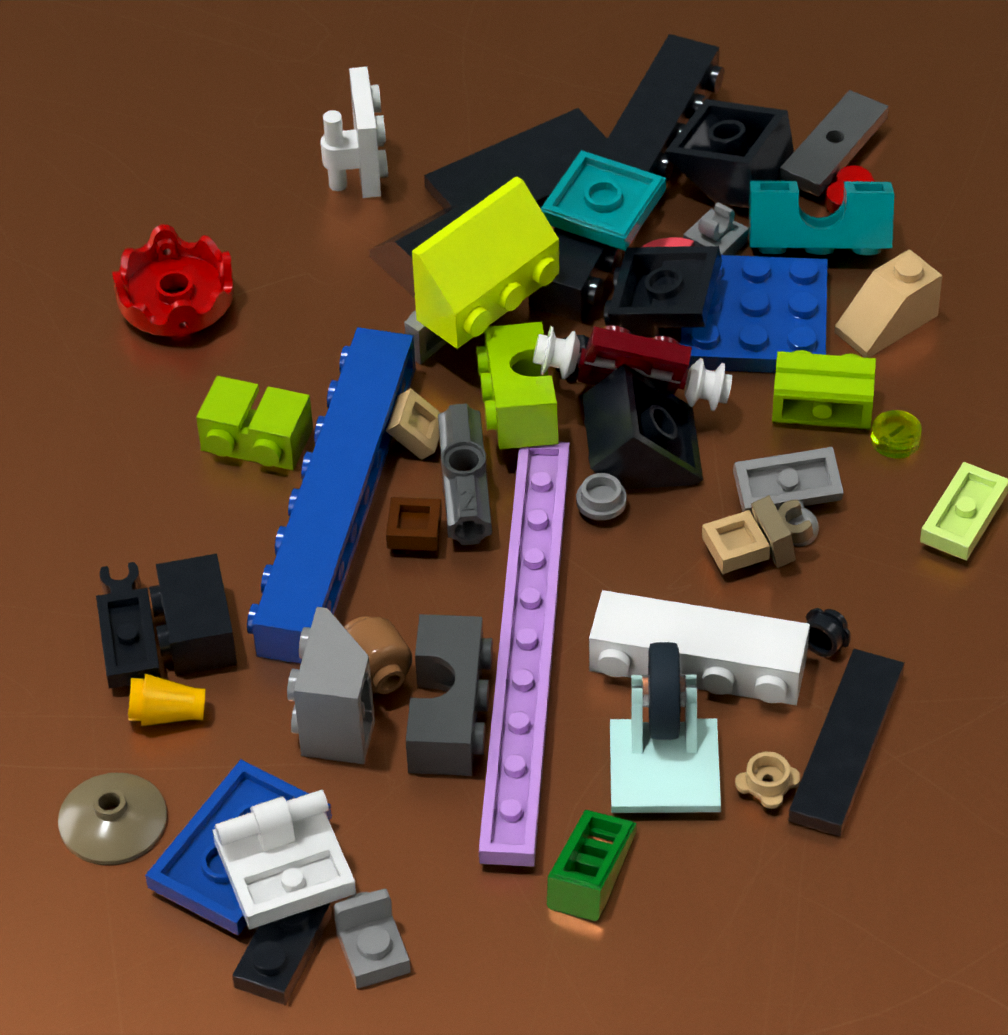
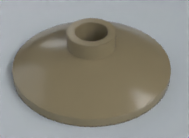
M107 773L82 782L65 798L58 816L60 836L69 851L86 862L98 865H118L143 856L158 843L167 824V808L160 791L148 780L128 773ZM110 807H116L113 810H105Z

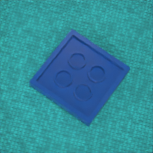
M721 255L722 263L706 326L681 327L680 345L692 347L687 369H690L697 360L702 358L706 370H716L721 363H725V371L776 373L777 351L793 352L805 350L812 354L826 355L828 259Z

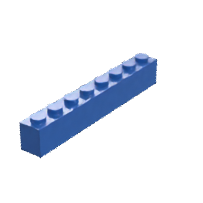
M357 327L351 346L345 345L342 349L339 363V380H332L328 389V411L326 416L320 415L316 422L314 442L316 445L313 452L307 451L305 453L301 470L302 484L300 489L294 488L290 495L287 527L280 526L277 531L275 540L276 558L273 565L267 564L263 571L260 603H253L249 610L247 633L254 635L257 657L301 664L302 659L299 658L301 632L303 627L311 628L316 607L328 608L333 615L335 613L393 439L386 430L397 397L410 388L416 370L414 335Z

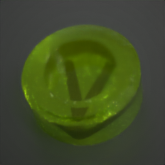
M891 410L883 412L872 423L871 444L883 456L889 458L908 457L915 453L920 446L921 424L915 416L905 411Z

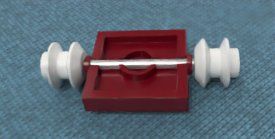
M610 325L603 328L594 326L587 346L581 349V353H579L580 341L575 331H572L566 339L556 338L554 328L550 326L548 335L539 334L537 338L533 363L541 365L540 375H543L549 367L560 369L561 377L565 380L575 371L577 364L576 382L596 385L621 365L626 364L673 395H675L677 389L684 390L685 388L684 395L690 407H693L700 398L709 400L711 411L714 412L718 403L726 404L729 398L732 375L725 374V363H721L716 371L705 369L704 361L700 358L690 367L688 372L687 368L690 362L692 347L680 345L677 340L671 337L655 336L647 338L633 335L629 330L620 326Z

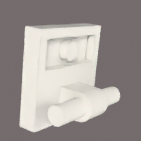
M367 67L349 68L354 130L343 131L342 115L340 112L331 110L324 113L325 135L321 138L322 163L328 169L329 187L333 191H342L347 187L346 170L359 169L363 198L381 196L380 178L388 177L386 149L378 150L379 146H384V143H386L383 115L374 116V113L381 112L379 84L370 85Z
M323 790L288 801L282 796L251 806V813L215 824V829L212 830L214 843L249 930L356 894L355 880L325 813L329 811V806Z

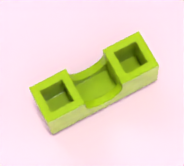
M542 322L488 326L484 331L485 346H476L478 374L480 375L487 431L496 430L499 449L559 444L557 400L552 375H548V369L543 375H540L541 365L533 363L538 335H544Z

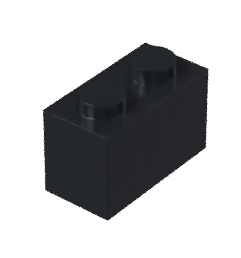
M217 554L156 564L159 585L149 587L154 617L165 616L166 624L156 626L161 657L172 655L175 676L237 665L233 631Z

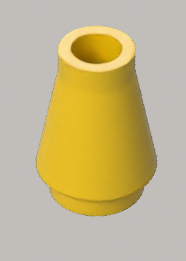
M145 674V679L131 678L128 720L141 721V726L186 720H203L205 689L193 688L149 674Z

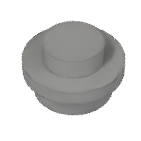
M596 473L588 476L576 494V504L579 511L590 519L609 520L620 515L626 507L627 495L624 487L616 477L607 473Z

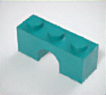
M750 181V247L759 248V252L765 254H782L787 251V248H806L807 253L816 255L831 254L834 252V248H853V252L860 255H876L881 253V249H892L895 196L892 183L844 181V196L839 209L827 217L817 218L806 214L800 208L797 181Z

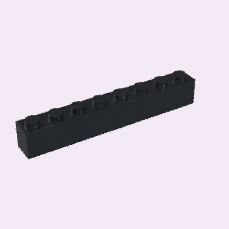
M669 34L598 156L665 177L667 182L672 174L674 165L667 159L665 151L702 102L708 99L711 93H718L722 85L724 68L719 66L720 47ZM555 227L554 232L559 238V274L550 284L542 286L528 296L529 307L582 322L590 306H597L600 302L604 290V282L608 274H614L616 267H619L622 250Z

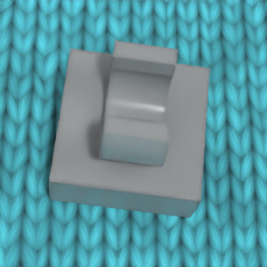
M717 202L714 210L710 209L683 234V238L694 240V246H719L721 255H735L748 242L749 228L734 221V210Z

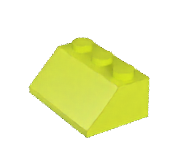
M517 176L412 250L416 320L458 349L473 337L481 335L489 325L505 313L515 310L524 299L542 286L550 284L559 274V238L522 179Z

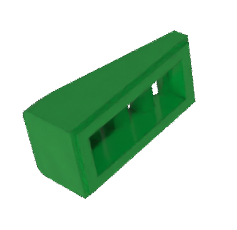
M584 810L548 875V908L590 921H597L615 885L635 836L637 823ZM590 835L601 839L613 841V844L590 839L588 837Z

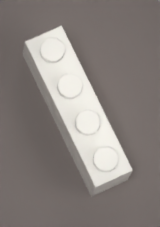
M602 590L589 636V671L604 673L611 677L623 676L631 678V675H642V680L648 681V649L650 648V643L673 642L677 643L679 647L680 686L685 687L686 674H696L697 689L707 690L719 695L730 694L760 699L767 703H784L797 706L807 659L810 624Z

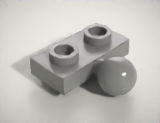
M833 447L738 461L733 466V474L742 512L750 510L751 514H753L751 503L770 495L777 510L783 503L789 500H798L800 502L802 515L790 520L789 524L798 525L810 520L814 535L806 542L793 543V546L801 547L811 544L819 532V523L816 516L808 509H805L804 506L840 501L844 494Z

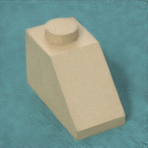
M912 250L905 251L872 272L835 325L834 333L863 357L870 358L938 316L942 274Z

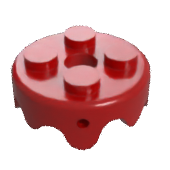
M166 224L154 228L149 241L144 246L137 249H125L121 256L119 271L112 272L116 300L121 314L136 328L154 335L183 337L201 331L214 324L226 313L234 296L230 252H221L214 241L207 235L201 236L194 243L185 242L178 236L173 227ZM181 287L185 288L183 291L178 293L165 292L166 290H176Z

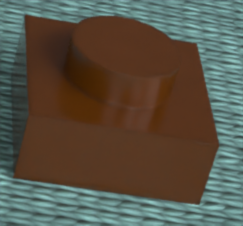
M391 497L386 530L387 549L438 551L442 517L441 499Z

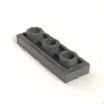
M849 90L780 167L779 180L797 181L800 190L820 196L836 178L838 171L846 167L887 120L889 106Z

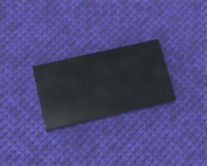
M576 108L424 175V185L445 209L469 200L477 205L517 176L524 181L541 209L580 151L583 150L598 155L607 137L579 108Z

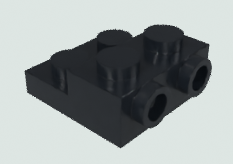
M719 246L628 247L625 251L621 267H616L614 271L612 300L606 301L604 307L605 325L620 326L629 330L633 335L647 338L663 336L665 327H705L722 263Z

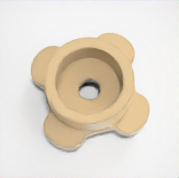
M768 751L760 752L750 758L746 772L739 773L736 776L735 786L739 792L744 794L750 793L761 800V804L764 807L777 808L783 803V795L790 788H795L799 785L800 774L797 769L790 767L788 761L782 755ZM763 780H772V782H764Z

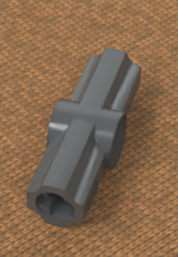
M453 404L446 411L438 414L442 485L445 498L448 538L459 541L461 545L479 544L483 538L492 535L487 461L483 443L480 411L470 408L468 404Z

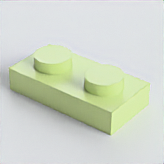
M963 462L923 525L920 542L967 561L1008 494V478Z

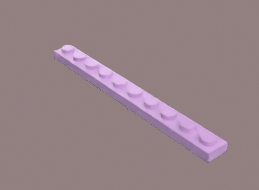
M569 442L519 448L479 842V864L535 866L570 457Z

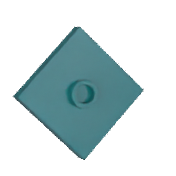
M581 150L545 201L541 210L549 224L553 227L626 251L666 191V178Z

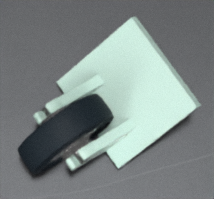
M650 643V648L648 649V675H631V719H610L611 813L721 812L717 718H697V675L680 674L679 647L677 643ZM643 707H648L649 722H643ZM680 707H685V722H680Z

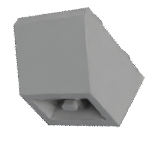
M316 607L311 628L303 627L301 632L299 658L302 661L300 669H292L288 679L287 699L288 701L295 702L291 719V732L299 734L301 756L364 764L375 723L369 656L328 608Z

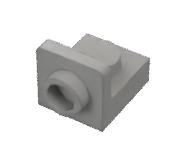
M387 889L371 893H356L334 905L337 937L357 989L411 973L410 960L392 915L391 898Z

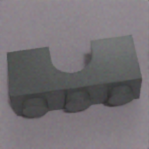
M419 614L415 650L417 688L439 689L446 693L436 698H410L406 732L408 773L472 776L474 754L484 755L485 722H477L478 712H488L489 680H481L482 670L492 669L493 638H483V617Z

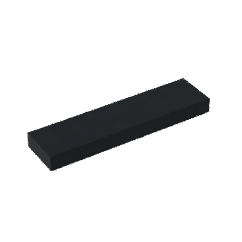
M853 649L790 806L789 822L841 837L902 679L904 662Z

